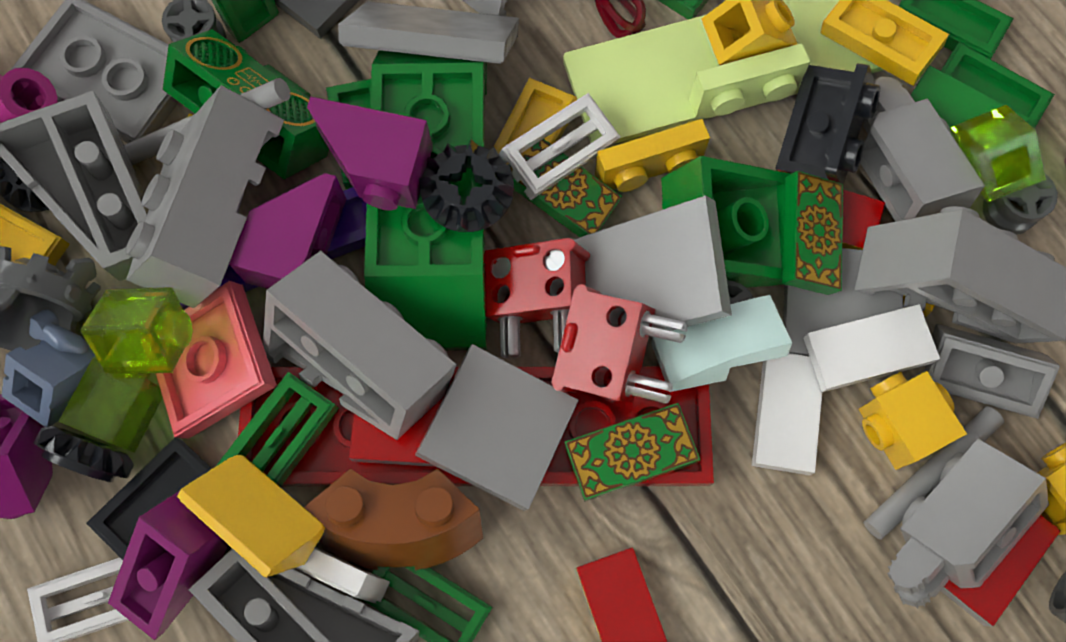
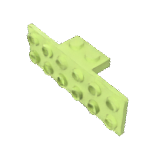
M782 0L794 17L795 25L791 29L797 45L719 65L701 20L705 15L568 51L563 56V63L574 96L578 100L587 93L590 94L621 138L615 144L661 132L699 119L704 120L715 116L727 115L737 110L766 102L778 101L798 94L802 78L809 65L851 72L855 71L857 63L870 65L872 73L883 71L884 69L820 33L824 19L839 0ZM586 112L581 114L584 123L590 120ZM599 130L588 136L590 143L600 138L602 134Z

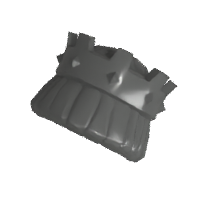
M0 246V347L12 351L20 346L27 350L40 344V339H34L29 335L31 316L42 310L52 311L59 320V326L75 333L77 322L84 320L86 312L92 310L90 303L101 290V286L95 282H92L87 289L85 288L87 283L97 276L94 261L90 258L73 259L65 268L67 272L64 273L48 263L49 257L33 253L30 259L22 258L11 261V248Z

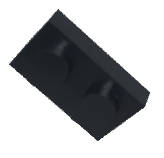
M857 63L854 72L814 65L808 66L798 91L775 167L776 171L781 170L791 174L795 171H801L841 183L844 186L847 173H855L862 158L864 140L858 139L863 120L864 118H873L880 97V85L875 84L870 65Z

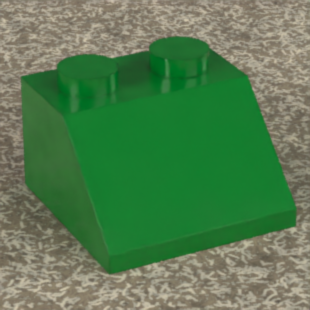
M699 156L661 178L662 209L705 195L715 200L727 280L740 283L746 288L785 285L782 284L785 177L790 175V173Z

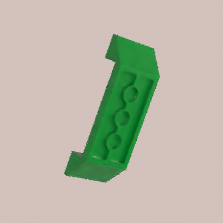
M378 51L371 69L370 109L427 120L433 144L430 158H435L438 154L442 153L447 143L455 147L467 145L472 139L478 146L485 148L487 62ZM467 168L466 173H463L461 181L451 182V184L458 186L462 205H466V198L470 196V191L473 187H482L483 185L475 182L474 173H472L471 168ZM421 193L416 209L398 206L396 210H383L367 204L365 288L380 301L393 305L401 313L405 322L426 339L434 340L440 344L445 351L468 350L472 344L487 350L484 229L475 232H458L441 226L427 213L421 199Z

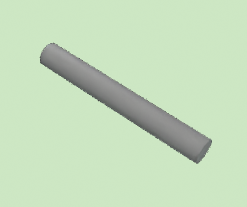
M989 406L982 409L963 427L967 435L944 446L863 522L866 529L877 539L882 540L903 520L906 510L915 499L920 496L927 497L941 482L942 470L952 456L958 452L965 454L977 439L985 442L1004 424L1001 414Z

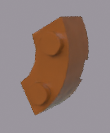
M349 469L304 507L323 523L325 530L319 542L325 548L350 563L378 570V566L394 568L415 566V570L430 568L458 557L483 539L480 509L439 469L434 470L417 481L396 485L369 481L352 469Z

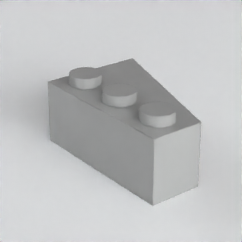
M220 85L180 132L173 129L168 132L156 158L164 163L161 174H156L153 177L142 199V206L149 209L145 222L141 221L136 226L127 244L126 254L133 257L127 281L192 308H195L221 285L247 218L239 214L247 182L255 186L260 184L266 168L256 163V159L261 147L272 137L275 138L279 135L284 119Z
M92 90L0 123V156L52 211L54 216L103 269L119 281L126 280L133 257L126 254L127 244L136 226L141 221L145 222L149 209L142 206L144 191L113 120L95 92Z
M951 206L943 208L937 214L867 228L855 291L872 296L876 291L889 290L905 296L903 307L920 304L922 311L925 310L926 303L953 311L952 323L1013 343L1066 341V267L1055 262V258L1051 254L1036 251L1020 242L1016 234L998 229L980 219L976 211L965 207Z
M319 251L266 290L263 346L268 360L275 364L284 357L304 369L299 373L300 380L314 388L323 381L344 394L339 398L340 404L396 440L445 396L457 364L449 358L444 348L434 340L423 337L404 321L401 313L393 305L380 301L360 284L356 275L349 268L337 265L322 251Z
M233 548L189 589L196 599L237 642H417L419 639V630L389 618L365 606L364 603L347 595L344 596L311 580L310 577L294 569L266 578Z

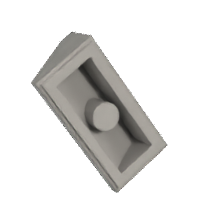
M935 325L932 338L940 359L933 364L926 365L924 371H928L934 382L940 383L949 394L1033 418H1039L1060 368L1058 363L1048 355L944 325Z

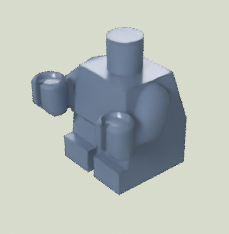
M42 310L31 316L29 335L34 339H40V344L27 350L19 346L6 354L4 374L7 376L3 378L2 397L43 426L50 427L75 411L95 385L99 361L107 357L108 350L100 339L93 338L86 342L82 336L59 326V320L52 311Z

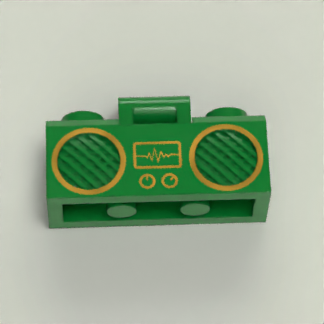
M213 29L168 45L162 90L195 114L220 85L240 95L277 78H281L287 83L290 89V99L266 109L284 119L279 135L268 140L261 147L257 157L258 161L284 180L328 156L329 148L320 135L307 108L311 94L269 64L263 66L251 57L245 49L236 46Z

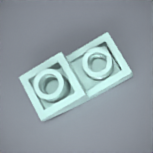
M766 295L730 304L731 316L687 327V332L681 330L671 331L686 335L681 343L652 337L651 344L666 382L672 383L673 391L726 381L731 367L786 357L791 348L792 341L771 296Z

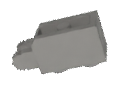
M880 76L875 81V84L880 85L877 109L872 119L864 118L863 127L868 135L864 142L860 163L883 202H885L895 222L937 214L943 208L951 206L970 208L985 185L980 179L976 166L967 159L951 135L947 122L940 118L928 99L915 102L908 90L902 87L903 83H900L899 79H895L894 76Z
M977 439L965 454L958 452L952 456L942 470L941 482L927 498L920 496L915 499L903 516V526L900 529L906 544L896 554L897 559L891 560L892 565L888 566L890 572L887 573L889 578L893 580L894 590L899 594L903 605L915 606L917 609L919 606L925 607L927 602H931L930 597H935L949 580L961 589L980 587L1048 507L1049 501L1045 477L980 439Z

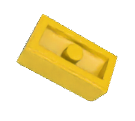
M243 455L228 458L183 487L177 495L189 510L266 578L305 565L325 530L323 523Z

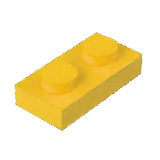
M839 0L824 19L820 32L912 86L915 85L944 47L949 36L948 33L888 0Z
M703 119L597 151L595 177L611 189L627 192L644 185L651 177L667 172L671 173L697 157L704 156L710 136Z

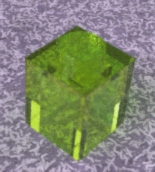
M1003 105L950 127L953 138L985 185L980 194L987 202L1046 180L1036 130L1008 105Z
M172 287L107 289L80 330L106 374L172 373L185 347L189 345L194 332L191 319L183 311Z
M119 356L115 365L93 357L58 422L135 453L163 398L160 387L148 380L153 370L122 356Z

